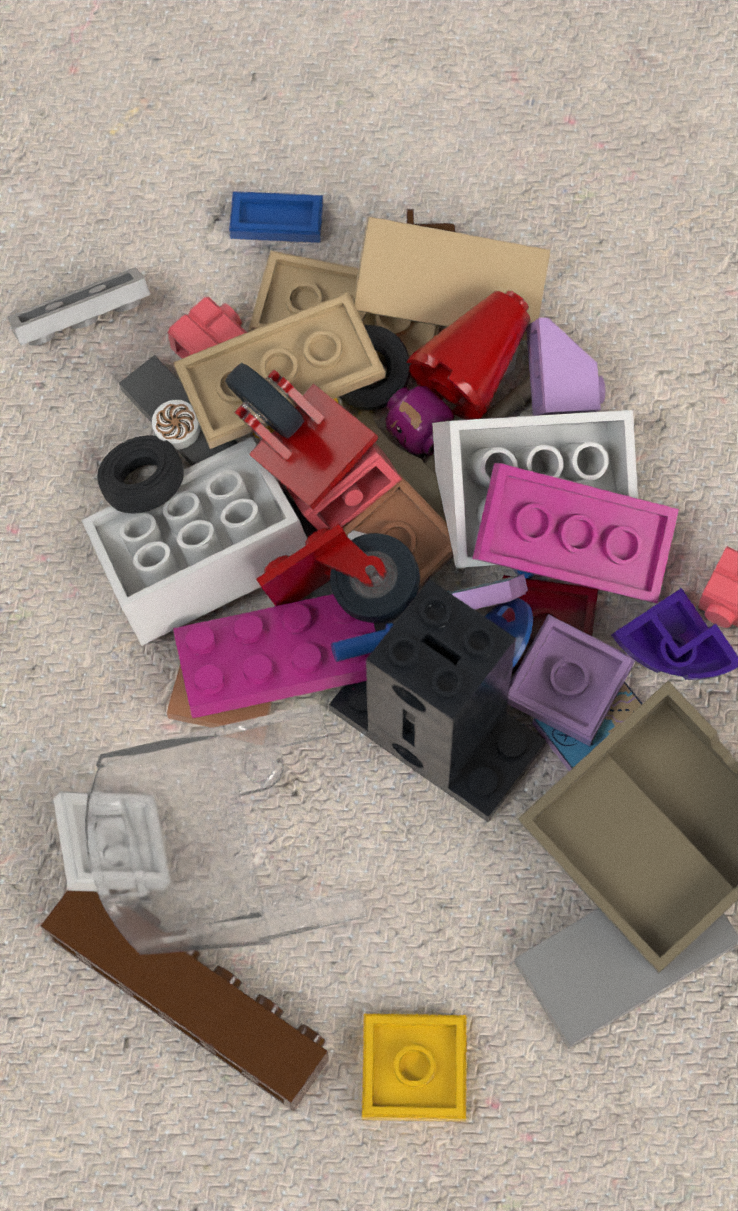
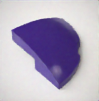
M682 588L611 634L617 644L630 657L656 673L664 672L682 676L685 680H704L724 675L738 668V655L717 624L708 628Z

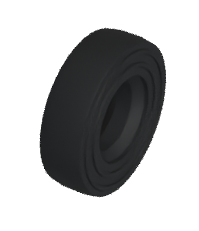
M364 325L374 349L380 352L386 359V378H383L375 385H366L339 396V398L355 408L375 410L386 407L390 398L398 390L407 387L411 376L409 371L411 364L406 362L410 355L402 340L392 331L377 325Z
M152 435L139 436L119 444L105 456L99 466L97 480L104 498L114 509L130 514L143 513L161 506L173 497L182 484L184 468L177 450L169 441H163L157 436ZM153 464L157 466L156 471L148 479L136 484L124 483L125 478L133 470L144 465Z

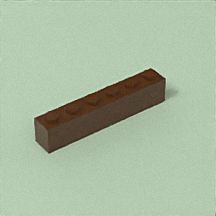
M66 891L40 926L49 940L290 1110L294 1111L329 1061L328 1051L323 1048L326 1040L321 1035L302 1023L295 1029L280 1018L284 1011L270 999L261 994L255 1000L238 989L242 982L231 972L219 965L212 971L199 962L197 959L201 955L200 952L188 942L177 936L172 942L156 932L160 925L149 915L137 908L130 914L117 905L116 901L119 897L115 892Z

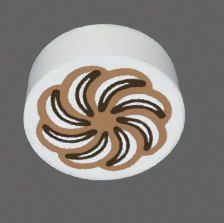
M182 400L167 401L156 409L152 417L154 435L163 441H169L176 450L189 447L197 440L200 434L201 427L191 404Z

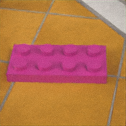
M496 463L493 467L472 559L649 603H658L679 509Z
M331 594L173 628L192 719L367 681L366 659L370 654L336 662L332 653L331 643L376 632L374 623L360 621L347 614L338 604L334 595Z

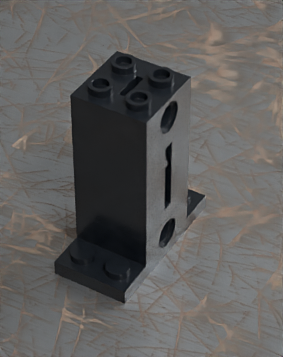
M430 579L366 659L367 681L344 685L329 703V710L486 822H489L546 744L544 738L506 713L516 638Z

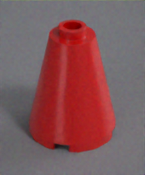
M507 290L506 293L494 291L413 352L406 362L411 364L409 366L410 375L419 386H427L441 399L444 398L455 404L456 407L453 409V412L456 416L465 420L481 419L486 413L531 321L527 312L529 309L527 302L513 291Z

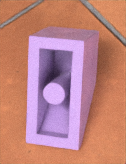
M538 318L529 324L526 332L533 416L600 411V404L605 399V382L602 376H598L597 362L549 318Z

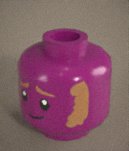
M418 386L411 390L404 387L398 390L387 403L389 412L385 419V428L410 454L418 456L426 453L430 456L434 453L432 423L454 421L455 416L453 410L429 387Z

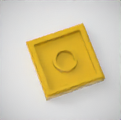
M364 1014L362 1120L466 1122L467 1015Z

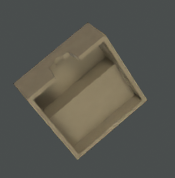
M669 680L518 818L519 823L658 974L738 900V762L719 741L718 732Z

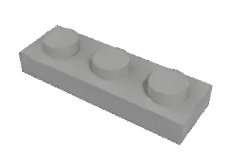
M135 267L8 316V320L20 345L26 343L32 346L40 345L55 337L54 332L70 326L74 329L87 327L98 320V315L113 309L116 312L133 309L141 303L140 299L151 294L145 278Z

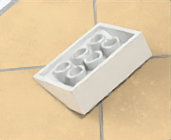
M633 410L432 423L435 471L456 568L495 565L472 558L493 467L496 463L638 499Z
M252 436L184 469L183 481L178 491L167 502L153 510L130 514L120 512L109 506L81 520L118 602L141 645L173 631V628L181 627L261 587L256 578L264 574L265 567L271 561L283 555L291 556L305 546L307 537L277 480L249 455L257 446Z

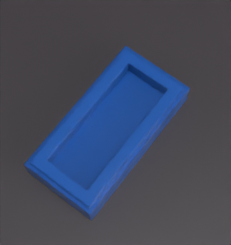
M233 191L229 229L230 239L321 243L323 195Z

